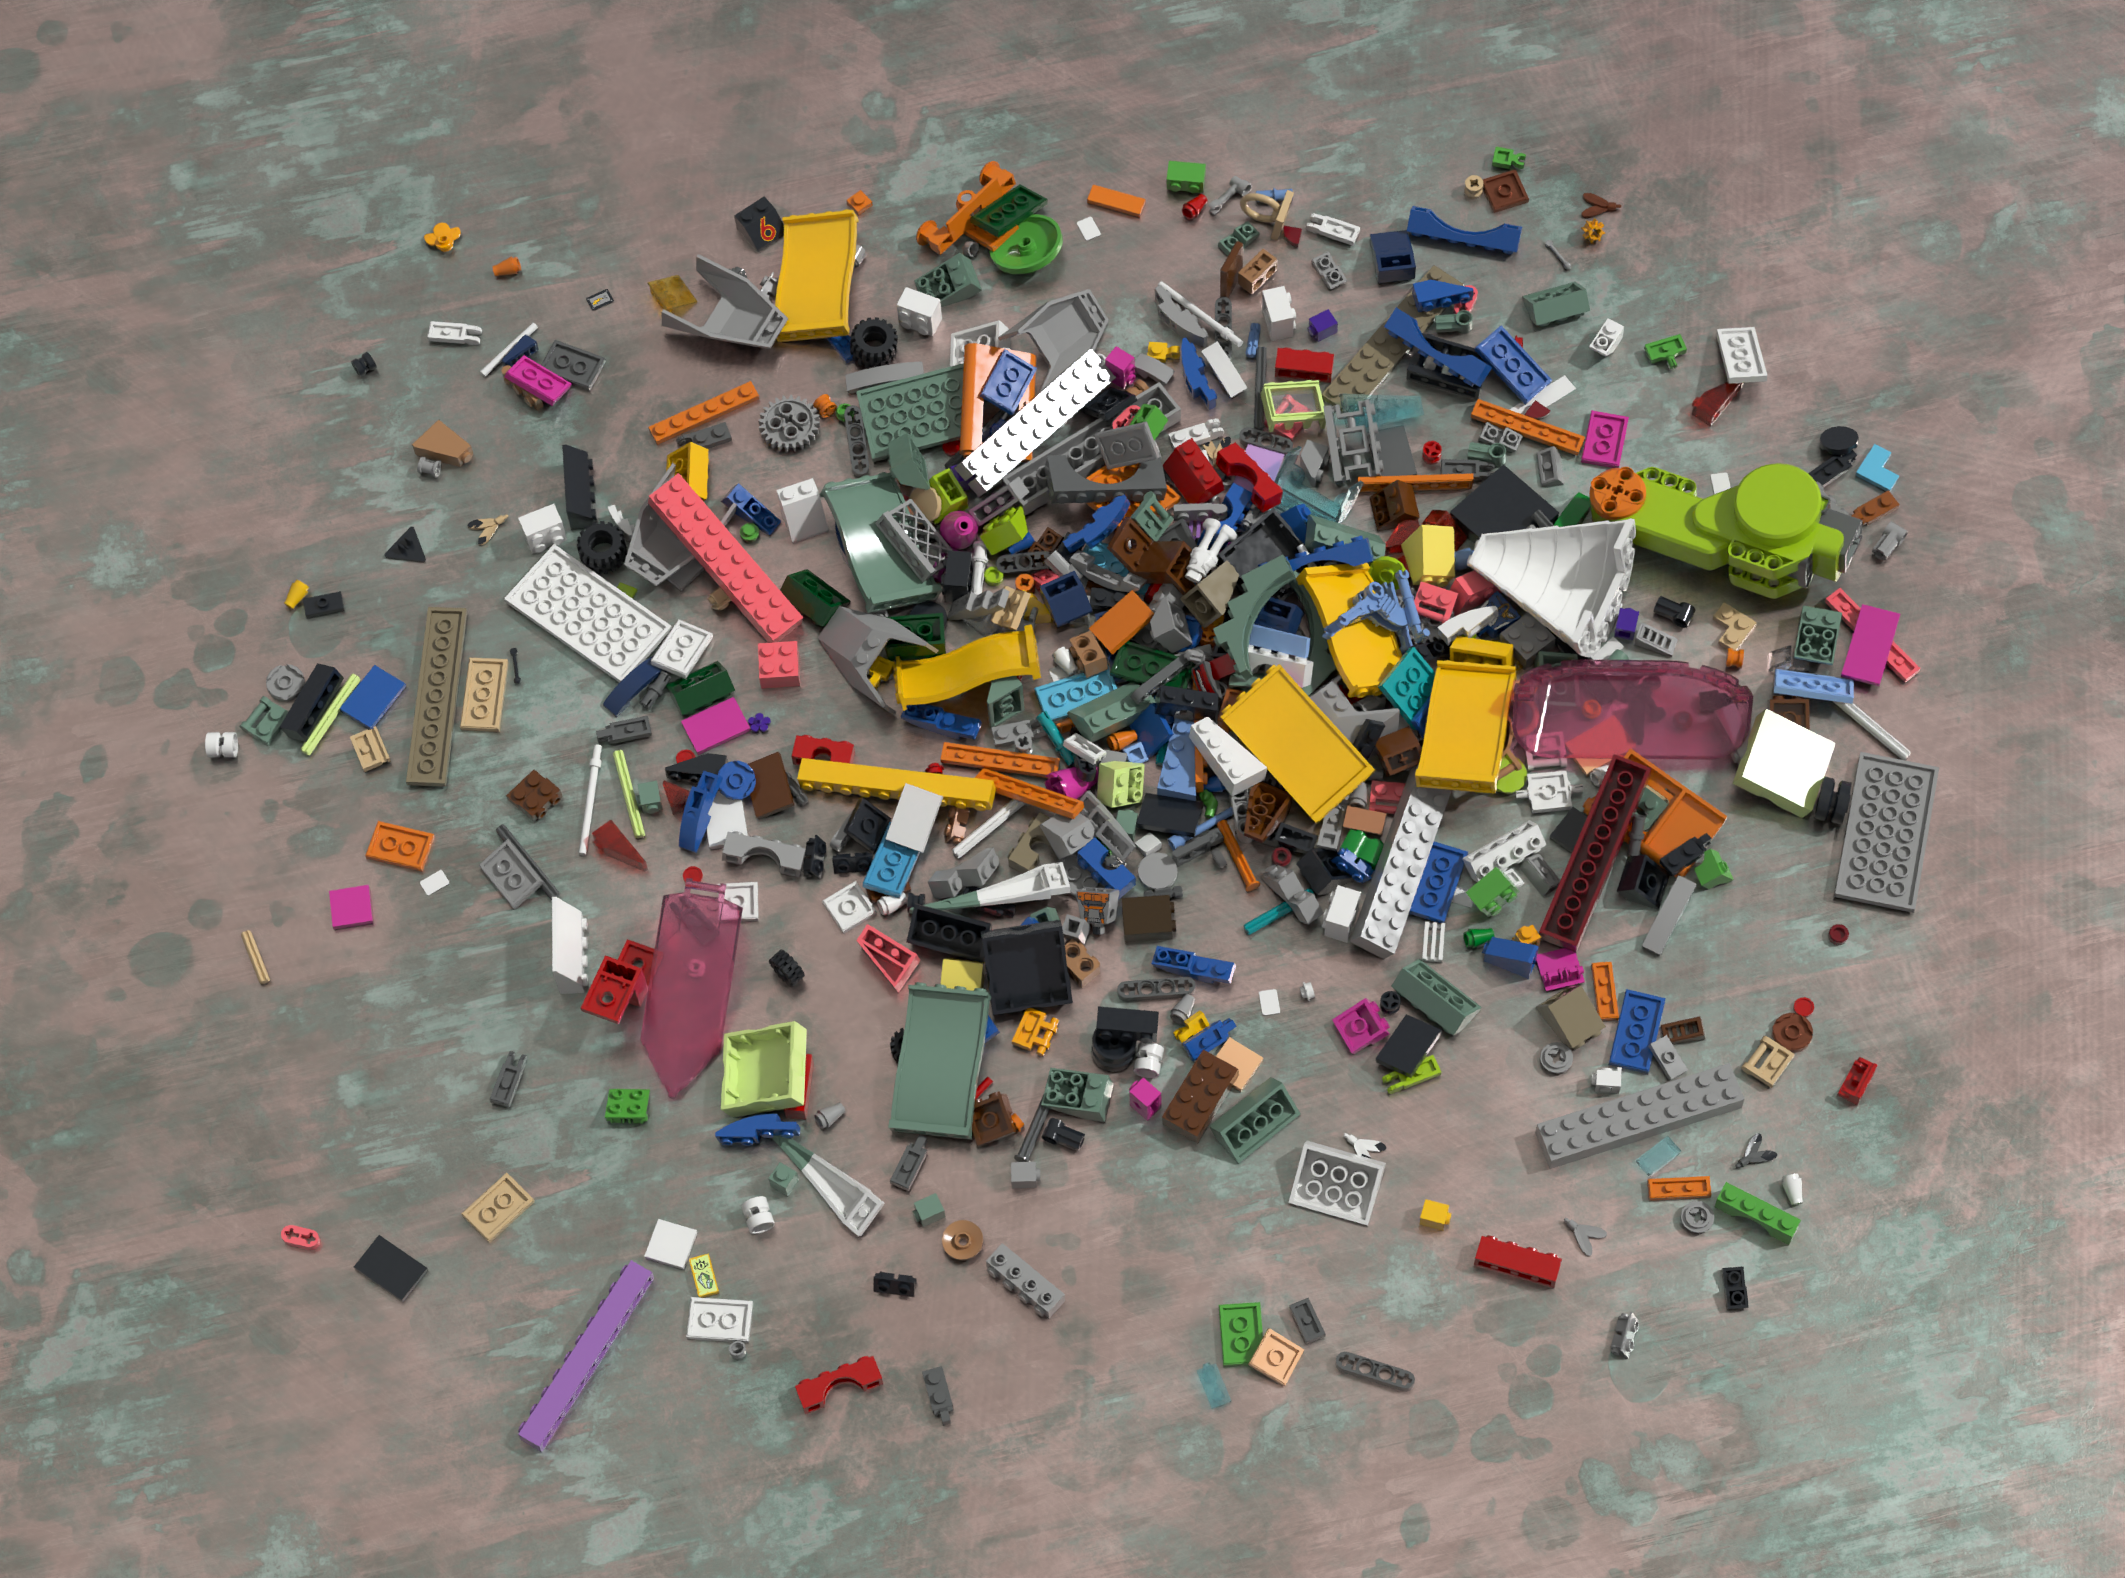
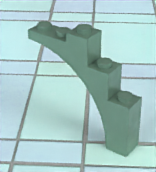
M1284 555L1242 575L1244 581L1242 587L1245 593L1227 602L1230 608L1227 611L1231 620L1213 628L1216 635L1213 637L1218 647L1221 646L1228 652L1230 658L1235 660L1234 669L1238 676L1242 675L1245 680L1253 677L1249 664L1248 648L1254 622L1270 597L1282 586L1296 578L1289 561Z
M1294 571V575L1297 578L1300 573ZM1295 578L1288 584L1296 592L1304 607L1311 638L1307 657L1308 661L1313 662L1311 685L1301 688L1309 696L1336 669L1332 655L1326 652L1329 646L1327 640L1322 637L1325 632L1317 608L1305 586L1298 585Z

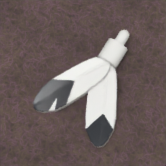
M1347 1133L1343 1135L1347 1138V1142L1354 1145L1355 1152L1359 1156L1371 1159L1368 1151L1382 1152L1387 1149L1386 1145L1380 1141L1357 1139L1352 1134L1348 1135Z

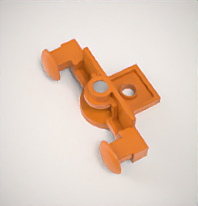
M988 162L982 168L979 175V181L984 187L977 194L971 190L959 193L956 201L958 212L946 222L947 228L945 226L940 229L937 228V224L933 220L924 222L917 231V243L921 246L929 243L931 250L941 255L961 235L965 234L992 252H995L1019 229L1018 225L998 238L972 224L971 217L1006 194L1016 185L1014 175L1005 169H1000L998 162Z

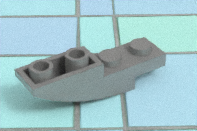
M1162 285L1155 288V299L1159 303L1158 315L1164 323L1182 338L1186 337L1189 342L1206 347L1208 333L1205 328L1199 326L1197 317L1191 314L1188 309L1182 311L1180 306L1172 301L1170 292L1165 290Z

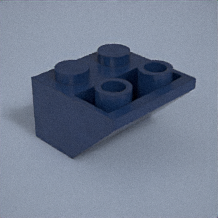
M1075 571L1040 586L1041 598L1057 628L1093 612L1084 587Z

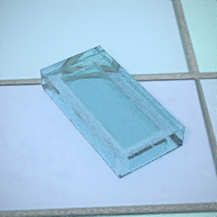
M1667 1136L1639 1157L1636 1163L1651 1177L1678 1156L1681 1150Z

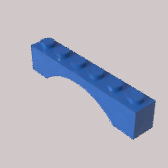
M1412 206L1407 232H1411V235L1422 236L1423 234L1428 235L1430 239L1434 240L1444 238L1450 243H1458L1460 241L1465 242L1467 246L1471 247L1480 245L1484 246V249L1495 250L1496 248L1501 249L1504 253L1513 254V252L1518 251L1522 227L1504 223L1486 231H1464L1448 225L1437 217L1431 209Z
M1395 308L1384 326L1389 330V335L1396 339L1398 337L1403 338V344L1410 348H1413V346L1419 349L1418 353L1426 358L1430 355L1434 358L1433 362L1440 367L1444 365L1449 367V373L1456 377L1460 374L1464 377L1463 381L1472 387L1474 384L1480 387L1492 369L1491 366L1473 355L1451 356L1437 351L1423 337L1417 320L1398 308Z
M1360 535L1351 538L1352 542L1344 544V541L1333 543V547L1328 549L1325 546L1315 548L1314 553L1307 554L1306 551L1295 554L1296 558L1289 559L1288 561L1292 570L1295 571L1303 565L1320 560H1335L1357 566L1373 561L1374 557L1368 537L1363 538Z

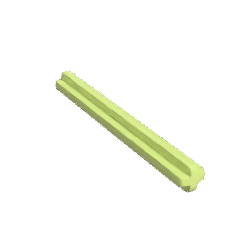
M355 674L349 676L317 723L307 742L302 745L301 752L308 756L311 755L340 712L339 708L359 684V676Z
M622 750L614 751L613 757L634 836L636 839L643 838L645 832L624 753Z

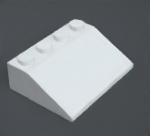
M998 320L952 333L950 367L964 363V346L969 343L1010 349L1011 337L1001 341L998 339L1009 328Z
M552 897V972L560 994L584 993V986H588V976L584 974V967H588L587 955H584V949L588 948L587 937H584V930H587V918H583L580 910L557 897Z
M1306 1141L1303 1146L1289 1203L1368 1225L1386 1163Z

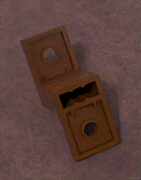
M1130 517L1123 519L1107 549L1130 573L1146 579V584H1173L1182 595H1185L1196 586L1193 581L1185 577L1188 572L1187 566L1191 559L1190 553L1192 549L1184 541H1152ZM1129 540L1131 541V549L1128 547ZM1210 570V571L1206 574V576H1208V575H1209L1211 572H1213V571Z

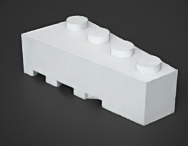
M1209 717L1191 725L1189 738L1231 796L1265 780L1267 767Z

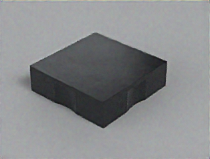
M1503 464L1450 511L1449 523L1468 540L1476 543L1482 534L1522 530L1531 524L1536 528H1540L1531 518L1532 514L1537 510H1541L1554 525L1559 518V512Z
M1273 507L1217 555L1218 562L1216 565L1219 567L1227 560L1239 574L1235 587L1241 594H1244L1242 575L1258 568V564L1269 562L1281 555L1287 556L1288 560L1296 558L1295 554L1300 553L1297 547L1304 543L1296 537L1292 528ZM1320 561L1314 562L1317 567L1324 566ZM1307 564L1303 565L1295 571L1297 573H1301L1303 569L1308 568ZM1287 583L1271 597L1284 601L1294 590Z
M1061 920L981 931L993 1015L1018 1012L1032 1007H1051L1073 1003Z

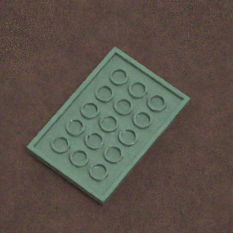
M964 363L856 391L873 462L889 458L887 453L889 450L888 442L906 433H909L919 450L960 440Z

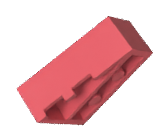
M1475 570L1457 577L1449 590L1458 593L1453 608L1454 616L1474 609L1487 601L1496 591L1499 593L1503 592Z
M869 924L866 925L856 940L898 993L921 961L916 953Z

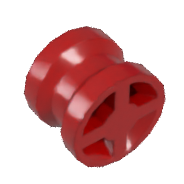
M1436 441L1426 442L1423 446V461L1430 465L1437 464L1441 459V445Z

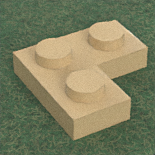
M1725 602L1712 619L1727 628L1718 644L1727 650L1732 648L1735 651L1739 649L1757 624V622Z

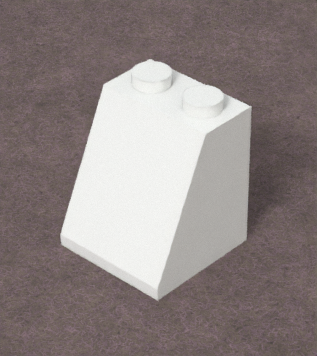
M813 478L777 490L780 511L792 543L829 532L820 495Z

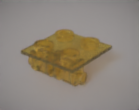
M679 275L647 283L650 286V293L654 295L659 305L672 314H675V308L697 303L696 298Z

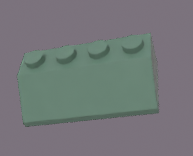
M1308 515L1305 539L1307 551L1314 553V549L1325 546L1328 549L1333 547V543L1344 541V544L1352 542L1351 538L1362 535L1363 538L1368 537L1375 560L1385 556L1386 544L1379 535L1314 515Z
M1130 682L1068 711L1067 714L1082 737L1093 743L1131 725L1151 703H1155V700L1150 695L1137 705L1130 696L1140 685Z
M1420 959L1403 967L1391 985L1398 995L1408 999L1412 1006L1422 1010L1430 1020L1437 1022L1443 1027L1445 1032L1453 1036L1461 1032L1482 1008Z
M1270 1077L1213 1122L1209 1128L1222 1147L1237 1163H1240L1301 1113L1283 1083Z

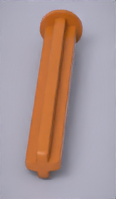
M1226 820L1219 821L1217 828L1222 833L1224 842L1244 880L1245 890L1250 892L1260 886V882L1256 881Z

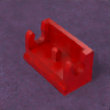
M1859 1057L1858 1060H1855L1837 1095L1858 1105L1878 1065Z

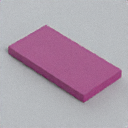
M1862 604L1841 677L1880 687L1900 619V613Z

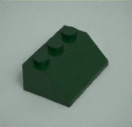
M808 569L787 575L780 589L783 595L801 614L807 615L819 626L827 625L839 606L846 608L851 602Z
M943 613L885 617L895 620L938 650L935 653L924 646L890 639L886 643L888 660L896 662L897 656H900L902 661L921 660L946 654Z
M719 661L690 673L686 679L681 677L666 685L672 700L682 715L692 714L697 708L713 704L714 700L726 698L731 695V692L735 691L727 670Z

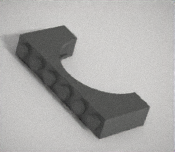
M1047 455L1044 468L1051 504L1112 502L1114 498L1124 494L1129 501L1139 502L1144 500V495L1149 491L1156 495L1157 501L1164 500L1167 486L1161 457L1138 463V470L1132 477L1114 484L1097 483L1082 477L1070 466L1066 455Z

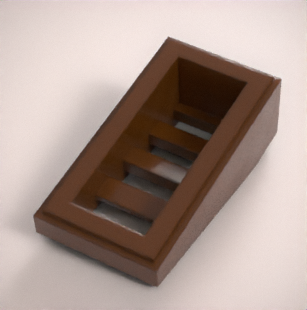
M1700 1016L1661 1025L1663 1037L1667 1035L1672 1044L1706 1039L1703 1021ZM1697 1025L1698 1032L1694 1033L1693 1026ZM1685 1027L1689 1028L1690 1034L1686 1035ZM1676 1028H1680L1682 1036L1678 1037ZM1668 1029H1672L1674 1038L1669 1037Z

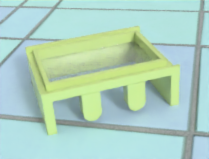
M1319 380L1288 381L1284 383L1270 382L1263 385L1261 399L1269 432H1273L1276 423H1284L1285 429L1290 430L1294 422H1302L1303 428L1308 429L1311 427L1312 421H1319L1320 428H1325L1324 403Z

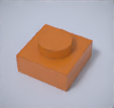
M861 190L846 200L847 205L858 216L873 206L872 201Z

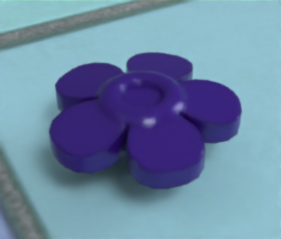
M757 713L755 718L750 717L748 719V724L751 725L753 732L759 731V728L760 731L765 732L771 723L770 718L764 717L762 713Z

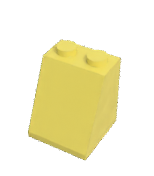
M1421 525L1401 544L1413 585H1420L1421 582H1425L1434 586L1445 587L1455 577L1453 527Z
M945 958L943 959L940 984L954 989V986H962L966 990L974 991V988L983 989L986 974L985 962Z

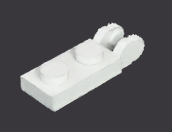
M1315 213L1311 214L1310 220L1316 224L1308 222L1305 227L1314 234L1319 233V235L1354 246L1360 233V227Z
M431 321L427 339L434 342L479 345L480 338L468 336L467 333L481 335L482 328L461 323Z
M1215 418L1208 420L1206 423L1169 433L1168 436L1173 449H1175L1190 438H1193L1197 445L1210 442L1223 436L1224 430L1219 427L1221 424L1219 419Z

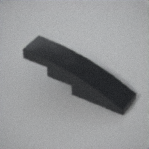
M1281 822L1280 826L1263 844L1277 848L1285 847L1290 851L1306 854L1310 849H1314L1318 836Z

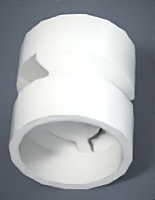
M208 732L205 739L207 757L219 758L221 755L225 758L236 757L238 753L236 732H224L223 735L219 732Z
M1139 1043L1136 1053L1138 1058L1135 1060L1133 1072L1144 1078H1157L1160 1073L1161 1064L1159 1062L1162 1061L1164 1048L1156 1043Z
M754 1197L742 1203L741 1208L744 1217L747 1218L746 1223L751 1234H760L775 1226L772 1214L768 1212L770 1208L766 1197Z

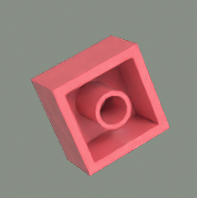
M797 641L758 643L761 689L800 686Z

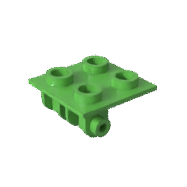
M609 1089L605 1112L606 1121H610V1123H621L622 1121L625 1124L626 1119H628V1123L631 1124L633 1119V1123L643 1124L647 1122L648 1114L646 1113L650 1089Z

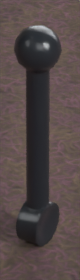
M516 648L510 649V654L513 657L514 683L520 684L521 678L518 674L516 658L518 651Z

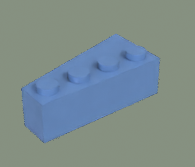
M1174 719L1172 727L1174 735L1169 739L1157 786V795L1196 801L1195 745L1189 738L1190 728L1194 722Z

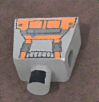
M1084 887L1076 890L1080 918L1085 919L1088 923H1092L1093 934H1104V924H1109L1116 919L1119 890Z

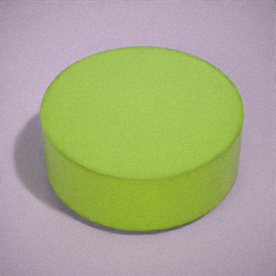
M996 566L987 568L984 572L986 584L993 587L1000 585L1003 581V572H1000Z

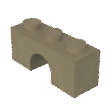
M1039 812L1037 817L1031 819L1028 825L1029 829L1026 833L1023 832L1020 835L1016 848H1012L1007 856L1009 867L1023 874L1038 866L1040 863L1039 854L1034 852L1031 847L1036 843H1044L1051 846L1039 826L1050 817Z

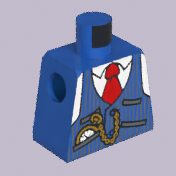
M1498 591L1480 607L1496 606L1498 608V617L1477 632L1478 637L1487 632L1491 638H1497L1501 632L1521 618Z

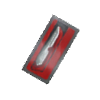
M1203 661L1193 667L1191 673L1197 690L1218 694V701L1222 699L1219 681L1213 679L1210 662Z

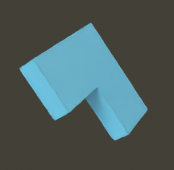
M1876 444L1873 445L1855 475L1884 491H1891L1899 479V475L1884 468L1892 452Z

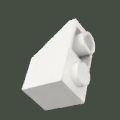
M1607 318L1589 348L1605 357L1613 353L1623 338L1624 326Z

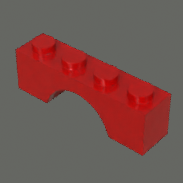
M1236 442L1217 452L1215 464L1226 476H1241L1253 484L1251 501L1262 513L1281 504L1283 494L1281 487Z
M863 1356L853 1364L849 1365L846 1363L839 1366L835 1371H825L820 1373L817 1378L800 1381L795 1388L805 1415L824 1408L827 1394L836 1385L851 1383L860 1387L864 1392L883 1385L882 1376L874 1356Z

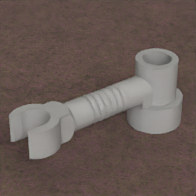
M1234 176L1229 183L1231 187L1220 198L1208 205L1211 208L1209 212L1216 215L1223 204L1234 193H1239L1242 196L1248 194L1252 184Z

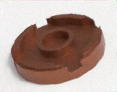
M1795 1013L1783 1014L1776 1019L1772 1027L1773 1040L1792 1053L1803 1051L1812 1040V1025L1802 1015Z

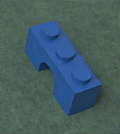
M1095 837L1077 852L1079 866L1084 870L1087 869L1094 881L1101 883L1104 888L1118 889V900L1136 885V877L1123 864L1114 870H1107L1102 866L1105 858L1109 857L1108 850Z

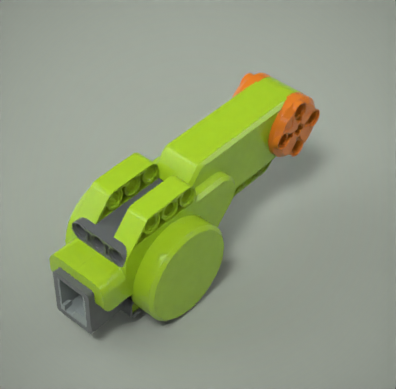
M1775 463L1756 468L1748 473L1739 485L1704 499L1697 497V486L1693 480L1656 467H1648L1636 473L1626 466L1606 470L1592 479L1589 491L1592 522H1614L1630 518L1635 519L1636 537L1632 539V544L1706 570H1714L1729 564V581L1731 584L1773 599L1802 587L1807 588L1814 575L1837 582L1841 573H1846L1862 539V520L1832 510L1830 498L1821 495L1816 481L1804 470L1789 464Z

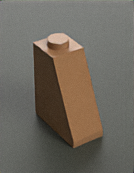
M440 420L436 421L412 444L417 456L458 467L468 463L474 455L471 445Z

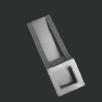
M994 847L984 849L957 867L936 871L928 880L933 897L952 898L956 896L962 887L983 886L999 866V858L995 853Z
M1272 865L1265 870V873L1260 875L1262 880L1289 904L1300 922L1309 925L1324 914L1314 894L1304 891L1294 871L1279 865Z

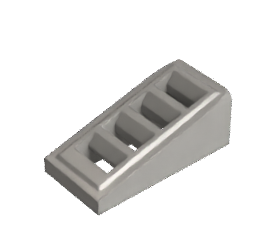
M1641 623L1634 645L1672 657L1678 639ZM1651 637H1655L1654 642L1650 641ZM1659 639L1663 640L1661 646L1658 645ZM1666 642H1670L1668 649L1665 648Z

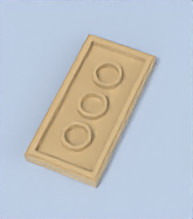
M469 657L460 723L461 730L500 732L509 664L508 659Z

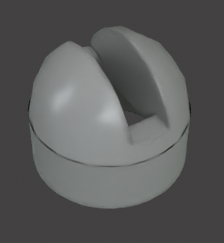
M968 241L965 242L962 250L967 256L974 257L979 251V246L976 242Z
M741 1341L731 1343L729 1346L730 1355L734 1359L744 1358L746 1355L745 1344Z

